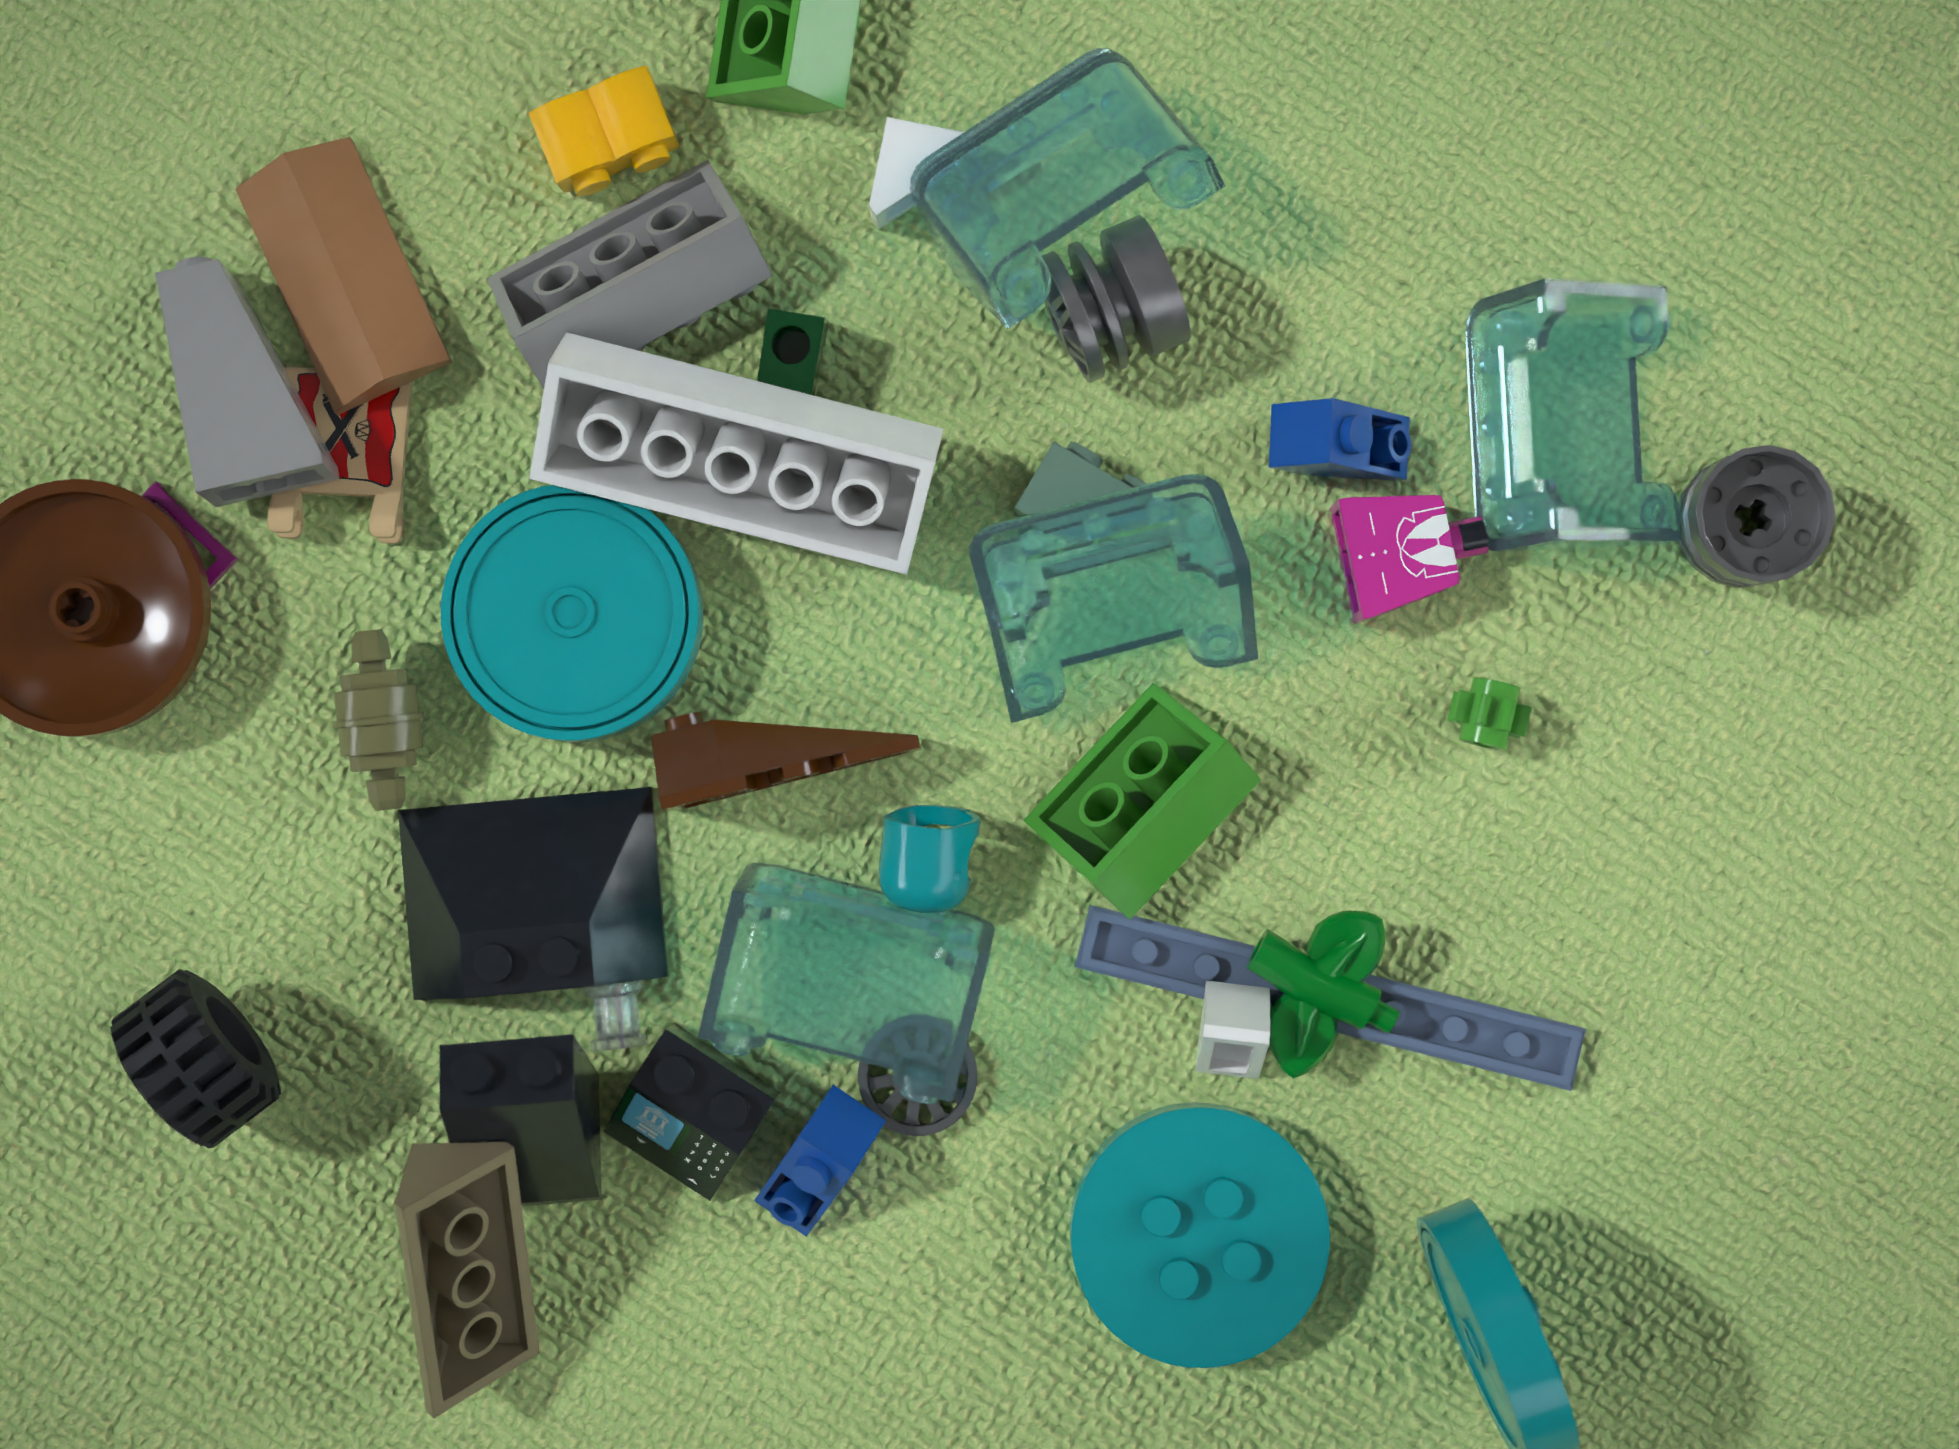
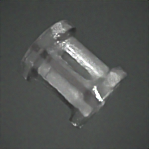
M642 981L585 987L586 997L591 998L593 1002L596 1038L590 1041L591 1051L615 1050L648 1045L647 1035L640 1032L637 994L642 991Z

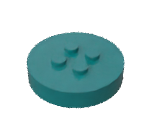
M556 485L541 486L520 493L499 504L482 517L459 545L450 563L442 590L441 628L443 641L449 660L463 686L474 700L501 722L527 734L555 741L590 742L607 739L632 730L651 719L670 702L684 684L694 665L702 639L704 614L701 587L690 557L671 530L646 508Z
M1200 1102L1168 1105L1146 1112L1120 1127L1103 1142L1085 1167L1077 1184L1070 1213L1069 1236L1072 1258L1081 1289L1089 1305L1103 1324L1122 1342L1143 1355L1170 1365L1186 1368L1222 1367L1253 1358L1268 1350L1288 1335L1306 1315L1319 1292L1327 1269L1330 1249L1329 1218L1321 1189L1311 1169L1293 1146L1272 1127L1248 1113L1224 1105Z
M1466 1198L1417 1218L1420 1242L1435 1288L1474 1382L1508 1449H1580L1578 1430L1562 1382V1374L1540 1327L1542 1319L1537 1305L1527 1286L1521 1285L1507 1254L1481 1210L1471 1199Z

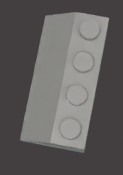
M706 160L488 277L487 281L514 342L544 389L548 362L566 332L641 351L647 343L675 328L691 325L699 319L701 314L721 303L750 293L757 284L773 275L743 216L709 160Z

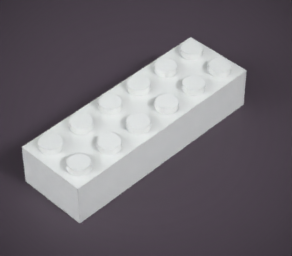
M566 332L548 362L529 479L907 575L944 429Z

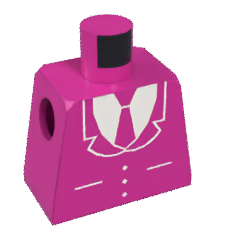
M1441 495L1348 497L1338 499L1330 507L1354 624L1365 622L1456 586L1460 583L1456 560L1488 553V536L1482 517L1477 516L1448 522Z

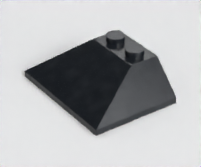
M653 787L398 810L414 1000L463 999L595 987L669 976Z

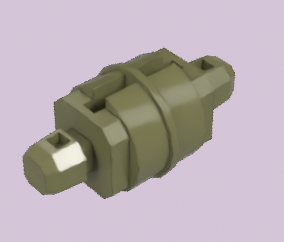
M382 629L358 631L353 636L351 648L352 663L359 662L360 673L340 675L341 691L333 692L337 721L332 722L333 728H338L341 757L349 756L351 772L371 770L372 780H366L369 802L375 811L402 808L406 793L405 776L398 777L397 767L417 765L415 749L423 748L420 719L425 718L424 712H419L416 684H408L406 669L386 671L385 659L392 658L388 638Z

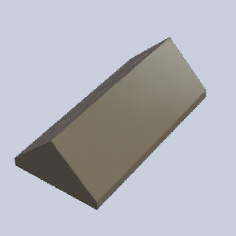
M507 1142L412 1144L395 1200L426 1412L433 1418H436L540 1353L515 1149Z

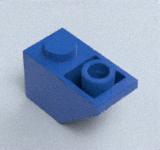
M1335 398L1272 404L1269 468L1306 476L1407 480L1408 457L1411 451L1410 417Z
M833 1084L754 1201L767 1209L776 1220L784 1225L793 1227L807 1237L852 1176L886 1120Z

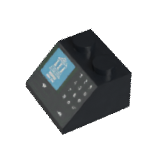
M673 1023L665 1028L630 1082L603 1132L710 1201L780 1094V1091Z

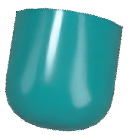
M943 805L909 806L899 808L885 815L879 862V883L882 892L888 900L902 909L918 913L945 912L962 902L969 891L971 879L968 877L969 855L976 837L979 836L980 817L970 812L971 810ZM929 824L950 825L953 827L944 829L924 826H927Z

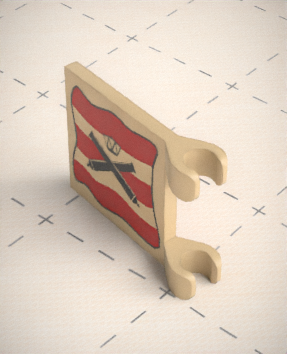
M284 366L338 467L340 479L272 494L267 516L269 530L276 533L280 538L295 539L302 535V494L374 497L369 522L371 535L376 537L381 543H400L404 534L403 494L412 382L340 415H336L315 368Z

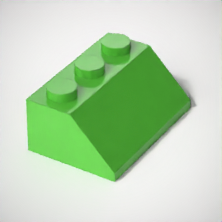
M721 0L706 98L715 102L796 114L844 109L850 85V69L856 30L860 19L859 9L861 0Z
M1152 683L1023 821L1130 920L1251 792L1261 779L1226 739L1155 683Z

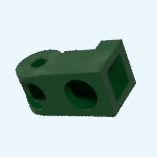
M768 309L757 381L815 396L829 321L825 317Z

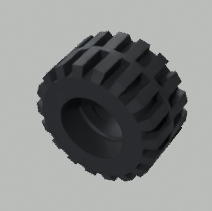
M177 970L111 1021L112 1026L110 1029L116 1053L138 1092L170 1127L200 1146L214 1148L277 1101L281 1095L280 1082L274 1062L254 1028L219 989L188 970Z

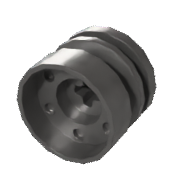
M1141 215L1101 231L1100 246L1104 262L1097 265L1088 251L1078 241L1068 244L1067 249L1073 275H1069L1061 258L1054 251L1038 258L1043 281V300L1051 324L1064 351L1073 358L1083 377L1089 383L1103 378L1105 375L1104 363L1099 347H1103L1111 363L1119 371L1128 367L1129 364L1125 337L1130 334L1134 335L1139 345L1150 357L1189 342L1191 338L1190 322L1173 271L1154 231Z
M1773 445L1743 448L1697 472L1680 495L1674 520L1678 545L1689 564L1712 582L1741 588L1789 579L1811 566L1829 544L1836 516L1832 490L1819 468L1796 451ZM1750 507L1753 509L1750 519L1758 524V527L1742 534L1739 532L1742 527V521L1735 517L1734 513Z

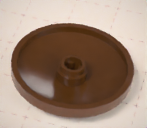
M67 479L43 483L25 489L0 504V714L17 724L42 733L67 737H94L131 728L162 710L179 694L196 670L206 646L211 623V596L207 573L194 543L185 530L171 515L149 499L123 487L95 480Z

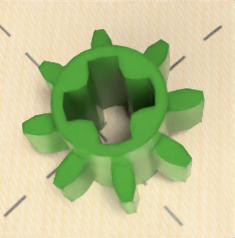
M1473 677L1470 692L1463 690L1454 691L1447 721L1462 724L1459 736L1460 741L1480 747L1506 751L1509 736L1520 738V736L1526 737L1532 707L1517 704L1520 687L1492 679Z

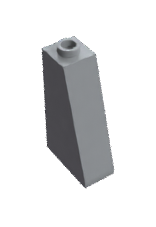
M208 257L186 258L177 262L174 269L156 272V281L196 493L213 506L219 507L340 479L338 467L237 278L219 259L212 260Z

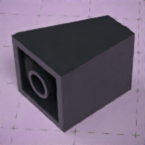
M573 1034L439 1045L440 1114L450 1143L507 1142L515 1149L521 1206L602 1200L599 1074Z

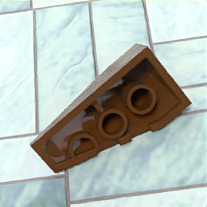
M701 711L664 720L666 731L651 735L662 810L678 811L922 750L918 735L715 719L704 722Z

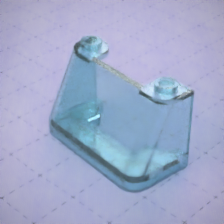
M1096 48L1086 52L925 157L916 166L910 178L909 190L915 206L955 277L1006 329H1009L1035 312L1045 302L1050 292L1051 276L1040 253L1042 250L1146 182H1149L1153 192L1160 201L1174 209H1188L1198 205L1224 188L1225 184L1211 156L1134 65L1123 55L1110 48Z
M1541 279L1483 298L1474 305L1466 323L1475 517L1481 516L1486 527L1489 544L1488 550L1539 551L1648 546L1681 541L1680 506L1672 488L1664 482H1643L1636 359L1656 352L1668 333L1669 316L1666 287Z
M1200 474L1181 475L995 523L978 532L973 537L969 546L972 570L1011 723L1044 715L1053 711L1062 702L1066 694L1063 667L1184 636L1191 656L1203 666L1223 668L1258 659L1250 563L1224 491L1219 483L1209 476Z
M750 863L745 867L732 889L698 1038L712 1041L713 1047L721 1052L738 1056L748 1055L751 1049L762 1047L766 1044L768 1038L893 1069L892 1080L902 1087V1095L910 1100L926 1104L937 1103L939 1099L952 1102L990 957L995 928L989 921L954 909L940 913L913 912L896 906L879 890L780 865Z

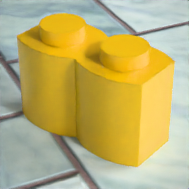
M646 65L616 74L586 90L577 91L552 100L528 113L556 184L564 193L575 190L576 195L580 197L604 190L612 184L610 176L623 169L634 167L636 173H643L659 168L670 161L669 152L680 147L654 79Z

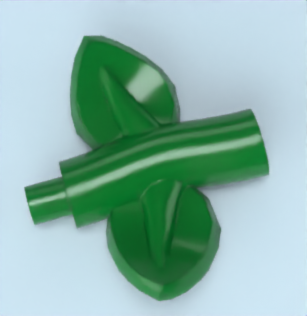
M1353 910L1329 915L1315 926L1307 943V955L1269 929L1264 931L1248 960L1246 969L1260 976L1284 993L1270 1010L1269 1044L1282 1070L1293 1079L1308 1073L1327 1056L1338 1037V1020L1359 1030L1369 1023L1387 1034L1394 1027L1400 1011L1380 1001L1382 990L1363 982L1378 967L1383 956L1385 928L1383 920L1379 916L1365 911Z

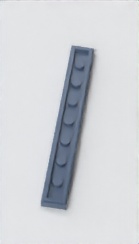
M1089 905L1074 965L1076 968L1204 999L1206 981L1270 988V1010L1274 1003L1284 994L1260 976L1246 969L1248 960L1255 948L1254 945L1133 916L1129 920L1121 912ZM1370 975L1363 982L1382 990L1380 1001L1400 1011L1392 1030L1387 1034L1369 1023L1359 1030L1338 1020V1033L1569 1091L1572 1090L1586 1031L1582 1027Z

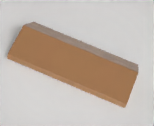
M350 137L285 152L235 189L336 415H340L453 363L357 148Z

